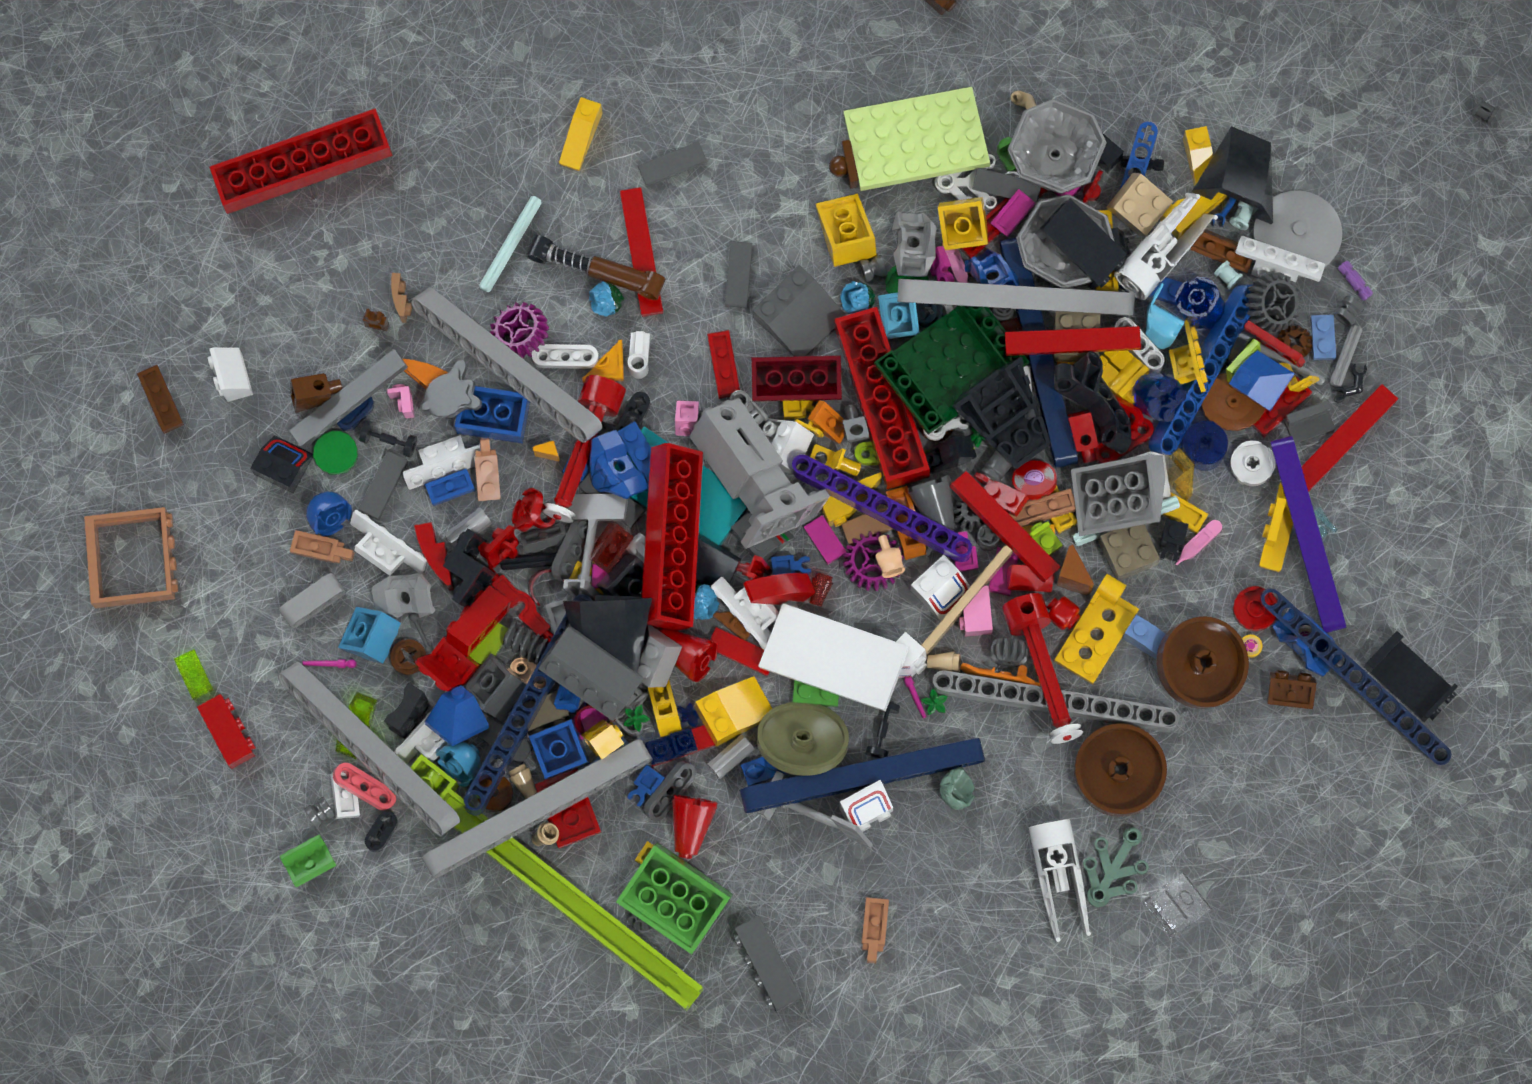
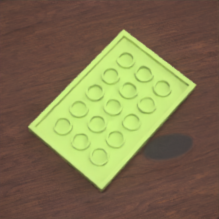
M972 87L844 111L845 123L852 145L861 191L990 167L989 155Z

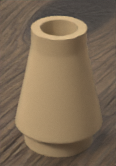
M955 651L928 655L927 668L960 672L961 655L955 654Z
M525 764L509 771L511 776L509 779L524 795L525 799L538 793L535 789L530 769Z
M543 823L532 836V842L536 846L554 844L558 840L559 830L552 823Z

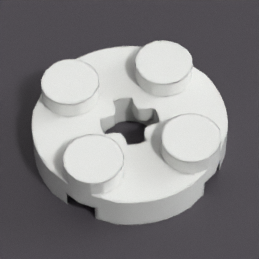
M1259 441L1243 442L1234 450L1230 459V469L1238 483L1247 486L1264 484L1271 478L1276 466L1272 450L1262 445ZM1250 458H1253L1255 462L1258 461L1259 465H1256L1255 469H1252L1250 466H1247V463H1249Z

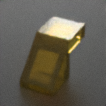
M1179 448L1172 454L1171 460L1183 474L1173 482L1172 487L1182 499L1189 502L1193 490L1194 464Z

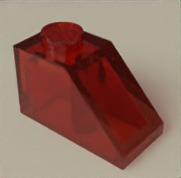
M609 523L597 539L590 561L609 574L634 537L618 524Z

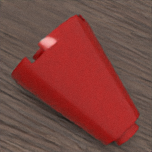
M666 628L658 630L682 646L675 667L693 682L701 681L711 669L708 667L710 661L713 660L715 662L718 645L712 640Z
M673 795L675 852L679 853L678 857L692 859L693 855H698L716 812L717 802L701 798H690V796Z

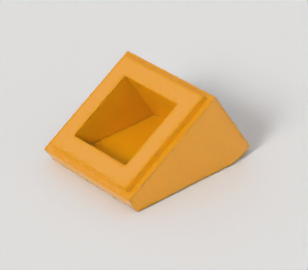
M553 440L532 447L536 457L560 461Z

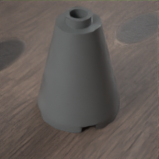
M950 475L907 488L908 494L921 515L952 531L955 530ZM939 535L941 539L946 538L943 535Z

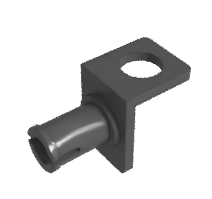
M856 405L846 406L843 409L846 420H843L845 439L849 443L868 439L870 436L865 416L859 417Z

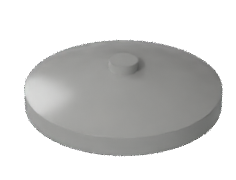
M1288 191L1273 197L1272 224L1256 218L1253 227V239L1322 262L1326 268L1334 260L1341 246L1342 226L1334 208L1320 196L1306 191Z

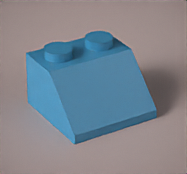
M356 607L338 648L369 661L383 664L389 655V649L398 634L401 622L381 611Z

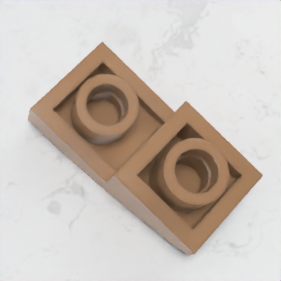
M392 273L391 289L393 301L402 323H406L407 316H411L412 304L409 303L407 295H401L405 294L406 281H403L401 273Z
M882 508L877 511L885 512L887 511V508ZM866 514L841 524L847 541L852 546L853 538L861 541V533L864 534L865 538H868L869 531L872 532V537H876L879 531L882 535L893 529Z

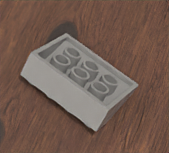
M1148 454L1071 469L1079 536L1160 522L1165 485L1162 455Z

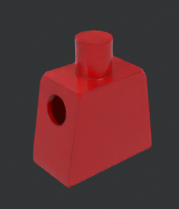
M1084 410L1068 414L1076 452L1081 451L1083 463L1097 460L1094 448L1099 446L1091 412ZM1083 435H1088L1089 440L1085 443H1082L1081 437Z

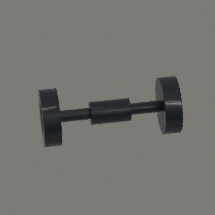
M367 420L364 422L359 442L367 444L370 437L373 436L379 438V441L404 446L403 455L412 457L417 444V436L410 434L407 441L403 442L397 440V437L386 433L378 434L372 432L373 422Z
M889 702L883 721H880L876 736L878 737L877 746H867L866 755L878 759L888 757L889 751L882 749L881 744L882 740L886 738L889 726L887 722L889 713L898 714L900 705Z

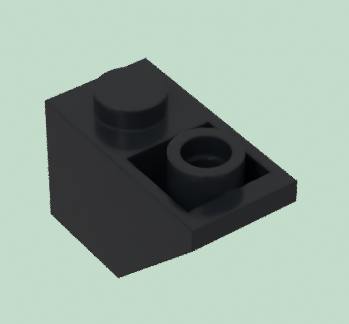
M953 436L924 452L930 468V474L961 466L977 457L971 436Z

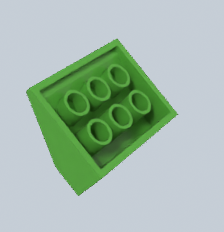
M657 842L616 903L690 954H693L733 894Z

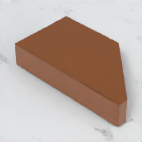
M716 612L713 614V618L739 638L747 641L752 635L731 612Z

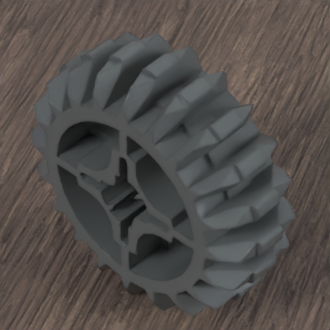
M1268 272L1259 275V279L1253 280L1254 286L1248 287L1250 294L1246 295V297L1249 299V303L1245 304V306L1249 307L1250 310L1246 314L1252 316L1251 322L1256 323L1258 327L1266 332H1279L1288 329V325L1294 324L1293 318L1299 317L1296 310L1301 308L1298 306V301L1301 298L1297 297L1300 290L1295 288L1296 282L1291 281V277L1281 272Z

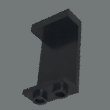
M1071 198L1064 201L1035 233L1041 240L1048 237L1093 281L1089 285L1091 289L1098 286L1102 288L1110 280V273L1113 270L1116 272L1124 264L1123 259L1127 255Z
M1396 631L1366 662L1364 668L1424 723L1428 718L1433 721L1441 712L1439 707L1442 703L1445 702L1448 705L1457 695L1454 691L1458 685L1454 684L1451 686L1401 641L1404 636Z

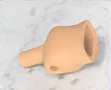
M886 535L880 536L878 540L882 550L875 557L881 568L882 576L884 578H891L902 574L905 571V567L902 563L900 549L898 547L891 548Z

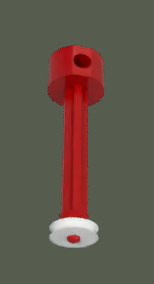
M589 375L586 377L578 402L602 422L604 416L614 417L618 415L626 389L621 384L606 377ZM597 433L586 442L576 439L557 494L553 498L555 504H544L546 509L542 510V512L547 516L562 522L573 523L571 517H574L575 514L567 508L572 506V501L591 452V440L597 436Z
M1029 593L1016 597L1005 603L1002 610L1010 634L1014 636L1024 635L1053 726L1057 728L1049 734V737L1053 738L1051 743L1060 744L1074 740L1081 736L1083 731L1079 730L1081 724H1070L1072 719L1069 716L1041 631L1051 622L1044 598L1040 593Z

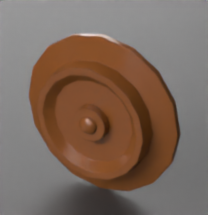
M1226 373L1216 377L1201 405L1205 416L1213 425L1231 431H1239L1251 427L1260 420L1265 411L1264 407L1235 390L1227 381Z

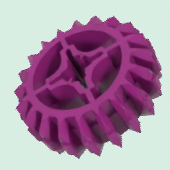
M515 302L512 308L507 305L506 311L499 310L501 315L499 317L494 316L496 323L490 324L492 331L489 333L523 359L525 355L532 357V351L534 350L539 352V345L545 346L543 339L548 338L547 331L549 326L547 318L535 305H528L525 302L521 306ZM528 319L534 321V327L529 326L527 323ZM505 335H509L510 343L505 341Z
M869 531L868 538H865L864 534L861 533V541L853 538L854 546L847 545L846 547L850 553H844L843 558L847 559V561L843 562V567L849 568L845 571V574L847 576L854 574L850 578V582L854 583L859 580L857 587L861 588L863 584H866V591L870 590V585L874 586L875 591H879L880 584L884 589H887L886 581L893 585L895 583L893 577H868L864 575L872 571L882 575L878 563L876 565L874 563L873 565L869 564V559L873 557L874 560L875 555L882 549L872 551L866 547L870 545L880 546L878 538L881 536V532L879 531L876 537H872V532ZM892 540L889 542L890 547L893 548L897 541ZM858 552L862 554L865 560L859 570L854 561Z

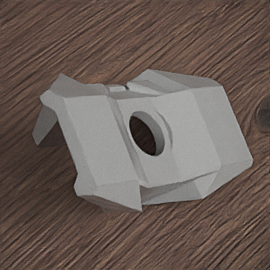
M898 211L895 214L892 228L898 234V247L893 253L898 275L925 277L936 257V225L925 213L906 214ZM911 237L916 238L919 241V246L916 248L910 247L907 244V239Z
M418 572L412 575H392L372 586L375 610L381 611L393 618H399L405 613H417L419 618L433 614L435 608L432 605L430 595L431 584L427 581L428 574ZM403 591L407 592L410 596L408 604L403 602L401 598Z

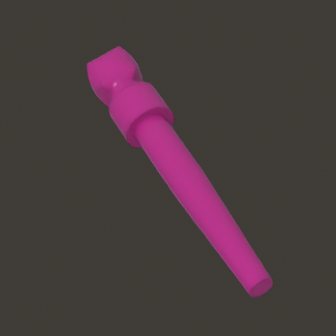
M338 659V661H303V665L355 668L357 662L354 659L348 661L346 659Z
M904 677V683L908 687L922 718H926L927 716L913 685L912 677Z

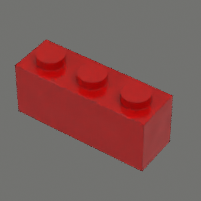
M490 585L485 591L481 590L476 595L475 602L471 606L467 605L462 610L461 617L456 622L452 621L446 629V642L466 657L473 652L510 610L511 600Z
M219 694L197 706L226 763L231 769L255 757L253 750L256 747L250 736L246 738L242 732L246 728L240 717L235 719L232 713L235 708L229 697L225 699L222 694Z

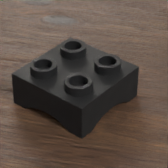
M408 683L404 688L402 702L384 720L389 726V730L404 739L407 734L410 735L417 725L415 723L419 715L423 716L429 706L427 704L428 699L422 690Z

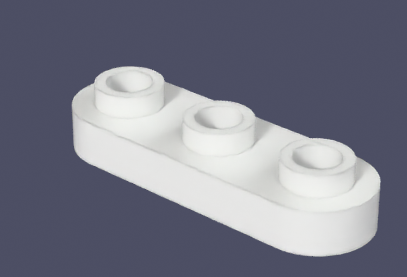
M545 344V346L539 345V352L532 351L533 362L539 368L590 369L599 360L598 351L591 345ZM541 355L547 356L546 360H540L539 358ZM564 355L570 357L567 361L562 360ZM589 355L592 358L589 361H585L584 357Z

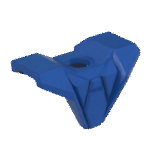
M986 249L985 253L977 257L965 260V272H970L980 284L1020 286L1017 275L1005 262L1004 258L990 249ZM990 272H997L999 274L994 280L986 278Z
M617 430L597 436L591 440V481L593 487L598 492H609L624 499H629L638 493L647 492L649 484L643 471H638L627 455L629 448ZM617 461L621 472L614 468L613 462Z
M1290 608L1282 618L1284 620H1291L1294 616L1293 609ZM1303 613L1313 624H1315L1325 635H1327L1335 643L1333 638L1329 634H1327L1314 621L1313 617ZM1280 620L1272 625L1279 642H1285L1291 649L1294 648V651L1300 654L1299 657L1305 662L1306 669L1322 677L1331 669L1304 642L1294 636V633ZM1303 623V624H1301V625L1299 626V628H1300L1301 626L1309 625V624ZM1319 639L1315 647L1318 651H1324L1328 647V643L1325 639ZM1340 654L1335 655L1332 659L1333 665L1339 662L1343 656Z

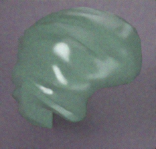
M964 768L953 769L943 777L940 783V796L951 809L962 810L970 806L975 798L972 795L975 790L973 781L967 775Z

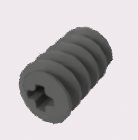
M514 621L504 636V647L506 649L512 647L513 653L520 651V657L522 658L528 655L527 660L529 662L535 660V665L537 666L547 648L548 639L546 638L543 642H539L540 634L532 638L533 630H529L525 634V626L522 625L519 629H516L517 621Z

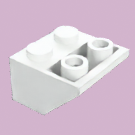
M210 348L211 356L208 357L211 370L217 376L213 377L220 396H224L227 402L253 395L240 349Z
M768 418L769 420L763 426L762 431L783 460L780 465L781 470L786 473H793V459L798 455L806 454L814 434L797 422Z

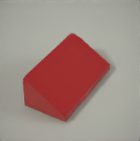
M1013 564L1007 568L1008 590L1052 592L1054 575L1043 583L1026 565Z

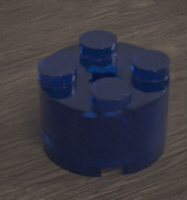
M1195 277V280L1184 282L1176 292L1177 308L1183 320L1188 321L1191 327L1211 329L1221 319L1225 310V302L1212 280L1206 277Z
M1156 371L1148 375H1142L1136 381L1132 390L1134 406L1138 407L1148 417L1167 422L1174 419L1176 410L1185 401L1187 395L1179 381Z
M1201 421L1193 424L1186 431L1181 444L1183 460L1191 468L1199 469L1200 471H1209L1221 464L1227 452V435L1214 421ZM1201 443H1203L1204 445H1208V449H1206L1205 446L1200 447Z

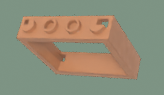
M165 507L84 517L90 600L94 608L175 599V592H178V581L174 579L173 573L174 570H177L176 558L172 557V549H175L174 536L170 535V527H173V517ZM161 520L166 591L103 598L98 527Z

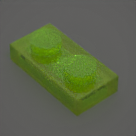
M195 649L174 658L193 700L214 691Z

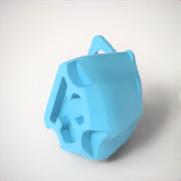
M1162 282L1148 304L1145 335L1159 349L1171 346L1185 322L1182 318L1154 304L1164 286Z

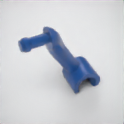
M1232 197L1229 198L1222 211L1215 214L1218 216L1217 219L1222 221V227L1224 226L1226 215L1236 202V199ZM1212 219L1211 225L1214 227L1215 219Z

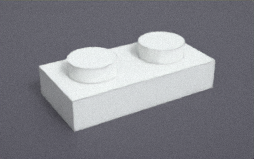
M332 772L330 776L336 819L359 817L358 797L337 785L333 779ZM341 772V777L343 779H347L346 773Z

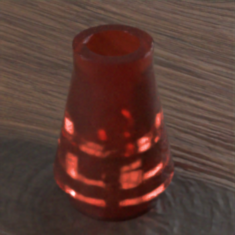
M818 572L815 573V576L812 577L815 593L810 598V604L823 606V602L833 585L832 576Z

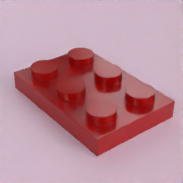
M578 768L535 784L537 792L539 793L578 772ZM588 797L548 818V822L554 824L559 830V837L556 841L559 849L602 833Z

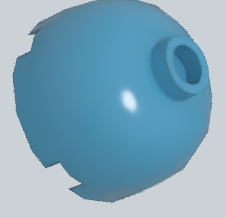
M461 742L453 747L447 744L436 753V756H440L437 762L442 771L454 780L456 778L460 781L459 785L462 787H467L475 779L481 768L479 750L473 744L469 745L466 742Z

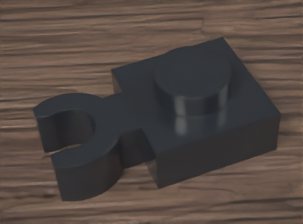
M1118 227L1112 228L1111 231L1115 243L1127 255L1131 254L1127 244L1130 242L1128 238H1125L1124 232Z

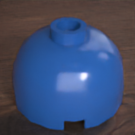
M330 491L314 496L306 510V518L312 530L317 535L320 533L321 536L325 537L340 531L344 527L341 523L345 519L349 521L352 515V507L348 501L340 494Z

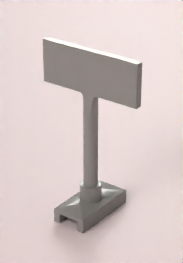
M575 494L572 506L567 508L575 514L574 517H571L573 521H588L581 574L578 575V579H564L563 588L573 598L580 594H585L595 601V595H601L590 585L591 576H589L597 522L625 521L628 499L614 494Z
M776 771L772 781L786 779L787 776ZM801 803L781 806L782 808L788 807L827 826L840 829L847 838L871 848L873 845L857 825L835 815H832V817L827 816ZM776 808L757 811V813H760L762 818L770 821Z

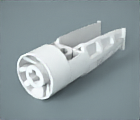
M1186 193V198L1157 225L1153 232L1124 261L1121 268L1114 273L1119 284L1129 293H1135L1137 299L1146 300L1177 265L1185 253L1191 249V246L1202 235L1212 219L1216 220L1218 218L1217 215L1204 213L1178 240L1171 235V232L1200 198L1199 194Z
M1070 819L1028 827L1042 896L1055 938L1054 942L1060 941V935L1047 871L1052 870L1056 893L1068 891L1070 888L1066 867H1071L1084 935L1086 937L1090 936L1083 879ZM1070 844L1074 863L1064 865L1067 861V853L1062 846ZM1046 849L1045 861L1050 868L1042 870L1038 850ZM1053 851H1056L1057 855H1062L1059 864H1056V861L1050 858V856L1054 855Z

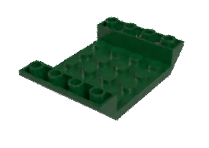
M957 305L951 312L894 351L891 350L874 362V365L929 435L960 415L952 405L970 387L994 370L1019 357H1022L1023 368L1030 362L1025 355L1006 356V330L988 307Z

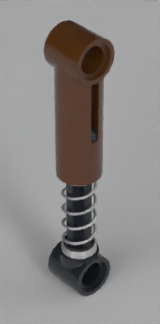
M537 234L533 235L525 254L528 259L540 264H545L547 261H555L556 264L562 263L565 267L572 266L574 270L578 268L581 272L587 271L588 276L637 292L650 300H658L666 280L665 277L656 272H644L598 256H594L593 259L590 257L589 259L584 257L583 254L580 256L575 254V252H568L567 249H559V246L553 245V241Z

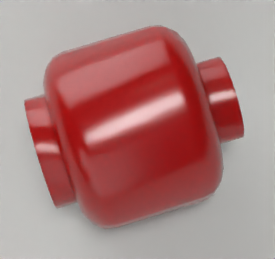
M1066 596L1061 597L1059 600L1054 598L1047 606V609L1050 610L1048 613L1051 622L1060 630L1066 628L1070 630L1081 617L1079 615L1080 608Z

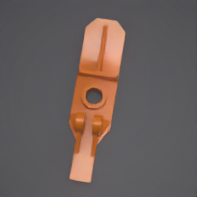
M967 663L961 664L960 669L969 675L1040 686V683L1026 676L1027 667L1025 665L1019 666L1016 677L1005 671L995 673V667L991 670L973 667Z

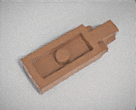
M489 438L480 439L481 451H475L474 456L478 501L498 500L501 497L496 450H490Z
M295 530L290 548L291 554L330 563H340L341 559L353 562L355 554L353 550L344 548L345 544L339 542V540Z
M866 897L862 950L868 951L867 963L876 964L877 951L883 952V947H885L888 899Z

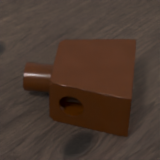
M324 373L291 379L290 395L295 413L319 407L331 398V394L342 390L340 379L328 381Z

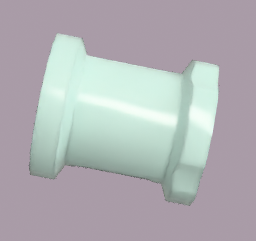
M1239 201L1238 209L1229 222L1240 230H1247L1254 206Z
M1228 260L1214 272L1216 277L1219 276L1228 285L1227 288L1229 290L1236 286L1243 278L1241 273L1238 274L1230 266Z

